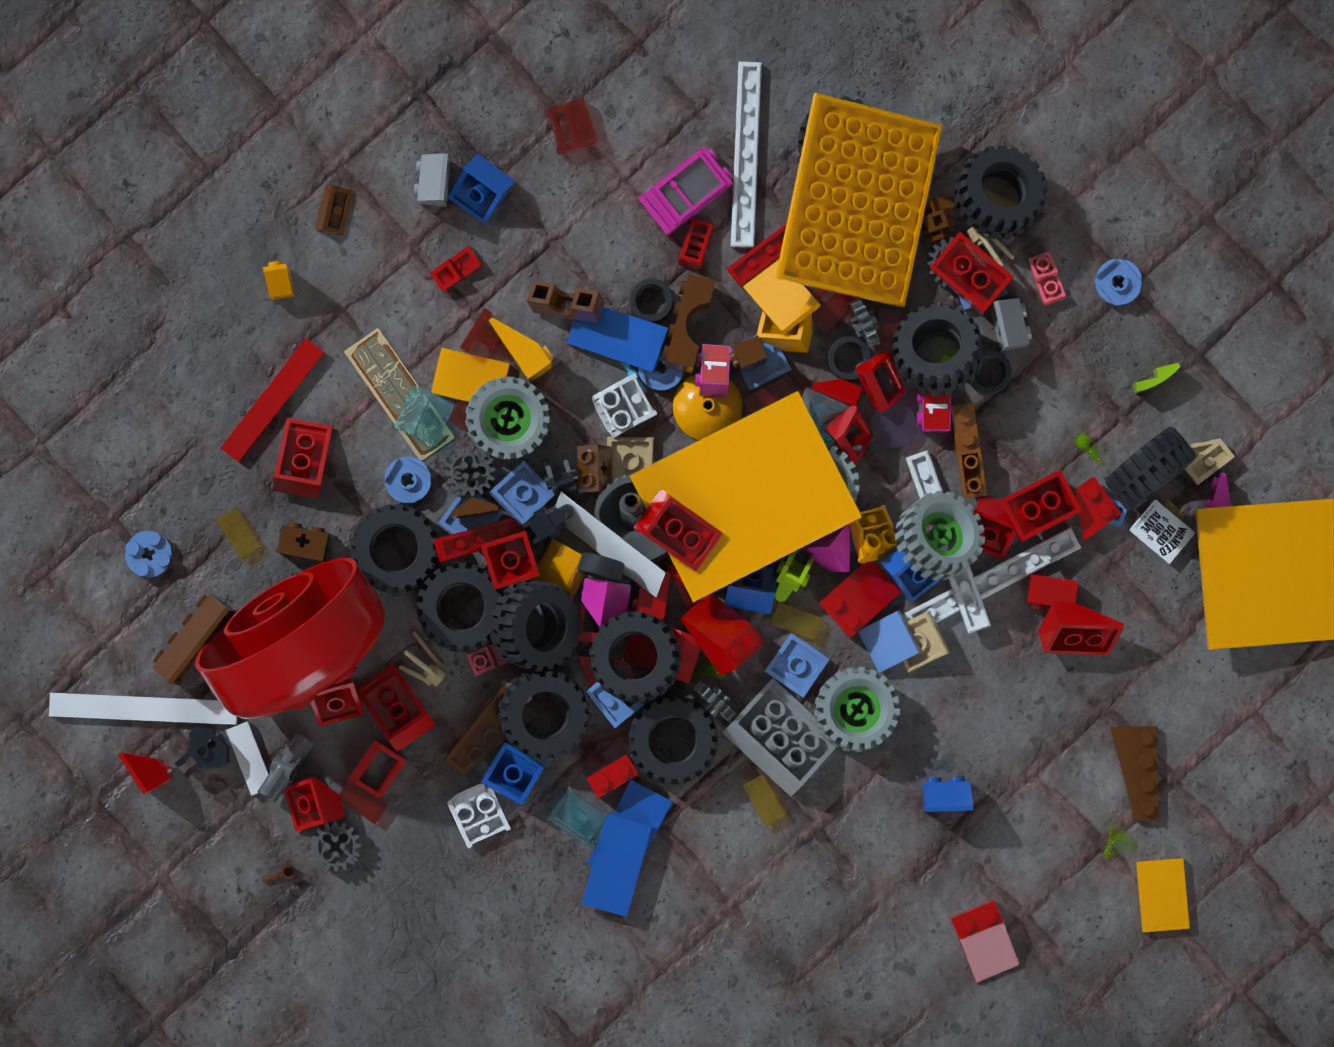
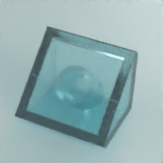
M413 385L395 422L394 428L436 447L455 404L430 391Z
M806 388L802 400L824 443H831L833 440L824 426L848 409L849 406Z
M568 789L548 817V820L586 846L607 814L571 789Z

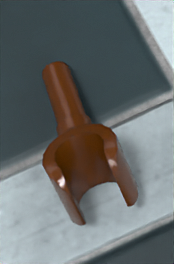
M285 865L281 871L263 877V882L267 883L283 877L285 879L293 878L295 874L289 877L284 874L285 868L292 865Z

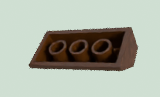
M209 594L208 597L204 595L196 605L199 607L194 615L190 613L182 622L184 627L180 633L175 632L167 643L170 645L165 652L161 650L153 659L155 665L152 668L171 685L179 684L195 663L197 655L205 643L235 612L213 594Z

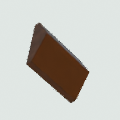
M472 497L453 510L451 517L459 519L500 512V507Z

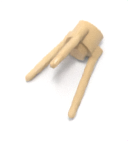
M974 226L966 232L969 236L968 239L977 244L978 247L984 244L994 260L1002 267H1004V264L988 242L990 239L1010 259H1014V255L997 238L989 239V234L984 233L981 235L977 233L978 229Z
M413 631V636L436 665L431 663L428 667L409 651H404L407 657L425 670L423 673L425 676L402 665L399 666V669L424 681L429 686L433 684L437 687L448 672L444 670L445 665L438 660L419 634Z

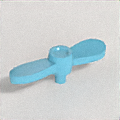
M620 362L622 366L628 371L627 377L635 373L637 376L638 383L643 392H648L646 387L638 379L639 373L637 372V370L635 368L632 369L628 364Z

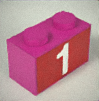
M703 344L702 353H697L696 367H701V373H696L695 387H700L699 396L727 398L730 346Z
M917 389V403H921V412H917V426H921V432H950L951 395L946 396L945 393H940L939 397H932L931 393L927 392L926 395H923Z

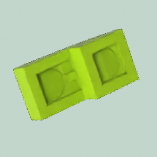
M1179 363L1154 369L1155 378L1133 384L1135 394L1153 388L1168 379L1180 368Z

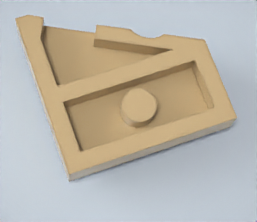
M1221 438L1194 443L1190 446L1196 453V459L1185 471L1198 486L1235 456Z

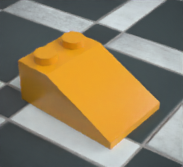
M494 318L489 320L491 326L529 382L553 367L551 361L554 359L546 346L541 348L537 342Z

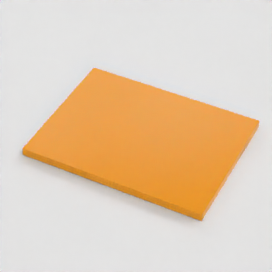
M814 93L775 278L905 308L943 125Z
M798 391L630 475L646 509L660 489H662L723 532L697 571H694L668 553L693 602L862 518Z
M1334 499L1195 509L1208 650L1334 640Z

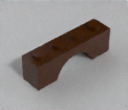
M688 274L687 281L682 280L679 294L683 295L681 303L676 302L673 314L677 316L676 324L670 325L668 337L672 338L670 346L665 345L662 359L666 360V368L692 374L699 346L690 339L686 331V322L694 313L709 309L715 280Z

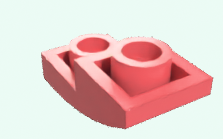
M1050 251L1029 258V266L1043 305L1046 306L1065 299L1066 294Z
M496 643L466 655L475 676L506 664L501 657L502 655L497 654L494 648Z

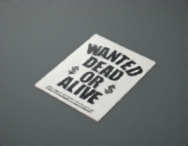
M1156 499L1129 530L1169 564L1195 534L1193 530Z

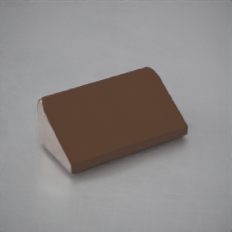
M325 185L315 230L340 236L343 235L352 190L335 185Z

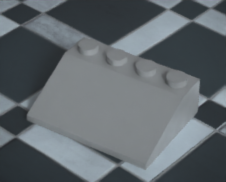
M774 678L766 684L722 732L789 796H792L803 786L836 748L831 745L832 741L822 736L824 734L821 728L818 729L816 725L818 722L817 718Z

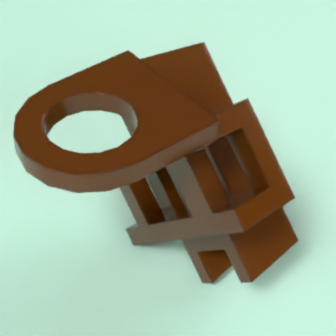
M942 194L935 196L934 200L926 203L922 222L925 231L922 232L921 229L920 236L928 234L930 242H939L943 238L951 237L948 226L956 223L955 220L949 222L946 212L960 208L956 207L955 203L948 201H954L955 196ZM935 216L937 217L939 226L936 225L934 219Z

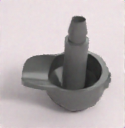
M624 474L620 479L615 478L612 484H607L606 489H603V492H599L600 495L596 501L594 517L650 561L666 553L667 551L633 528L646 511V508L630 476Z

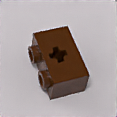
M758 335L733 345L731 353H729L733 367H738L740 372L763 363L767 359Z
M598 444L577 446L578 493L600 494L599 492H603V489H606L607 484H612L611 446Z
M289 522L288 526L282 525L277 553L325 562L330 534L325 533L324 528L312 526L311 530L302 529L303 524ZM306 535V539L310 540V543L305 544L304 548H302V544L298 543V539H302Z

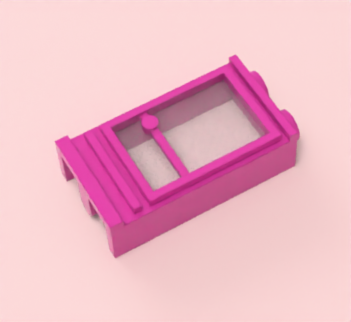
M703 146L656 185L638 197V202L643 204L651 218L662 228L666 237L732 186L733 182L731 179L733 176L726 167L721 169L716 162L719 159L711 149L707 151Z

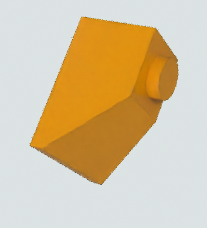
M762 311L757 335L761 341L781 350L808 353L812 336V313L783 335Z

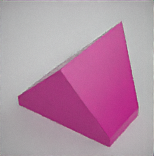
M846 525L800 548V550L809 557H814V560L829 572H849L850 525Z
M585 578L581 602L599 627H601L610 618L618 616L628 609L631 585Z

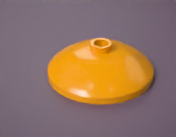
M696 374L687 378L675 393L673 400L675 420L681 430L693 439L701 440L741 419L743 410L741 394L730 379L728 381L727 398L699 396L700 387H695ZM706 401H710L713 405L709 410L703 406Z

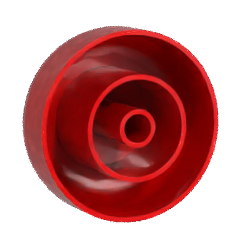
M333 559L286 578L250 600L205 643L197 655L195 667L220 704L232 715L243 719L270 717L291 708L296 711L311 703L318 693L332 684L343 682L356 672V665L373 648L383 630L385 610L380 597L354 559Z

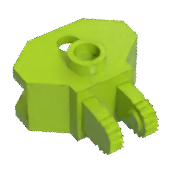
M796 550L790 554L787 561L782 559L776 570L779 573L776 581L780 583L775 591L776 600L784 602L788 599L792 590L797 592L800 585L806 586L811 576L808 574V571L815 559L814 557L810 556L806 565H803L794 560L798 551Z

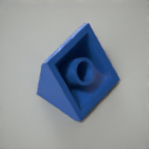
M504 742L481 783L522 806L545 765Z

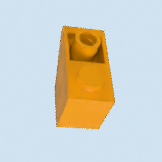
M282 261L269 262L267 267H263L268 294L271 300L295 297L291 269L287 264H282Z

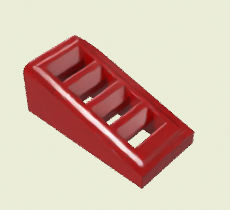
M692 217L679 256L678 265L696 271L701 270L715 224ZM694 228L707 231V233L703 234L694 231ZM691 237L704 240V243L691 240ZM691 246L694 248L701 249V252L688 249V247Z

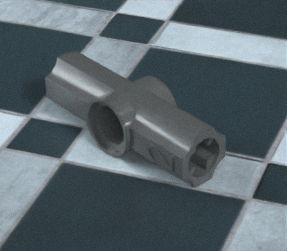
M295 733L284 752L278 754L273 759L270 765V773L257 792L267 800L276 803L288 783L293 782L298 777L301 771V763L314 744L306 737Z

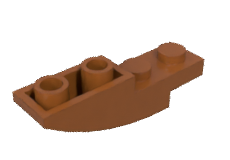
M974 403L951 406L952 432L963 498L985 496L987 492Z

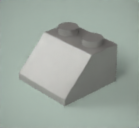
M425 154L421 156V161H417L416 175H420L419 184L414 185V198H417L418 204L447 206L451 164L448 154Z
M1019 298L994 301L990 306L1000 352L1028 346L1029 340L1032 339L1030 327L1025 326L1024 317H1027L1025 304H1020Z

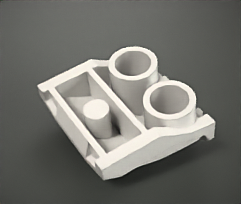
M635 373L592 396L595 410L606 430L613 438L657 415L656 410H653L641 389Z
M478 784L464 790L447 802L468 848L472 847V844L498 832L511 829L493 789L484 784Z

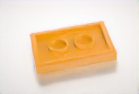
M778 258L746 283L743 288L784 335L818 309L820 304L804 285L775 278L779 263Z
M441 348L431 394L470 402L471 396L475 394L480 386L490 380L507 377L510 363ZM499 402L494 408L499 409L501 402Z
M1183 858L1136 862L1142 932L1190 929Z

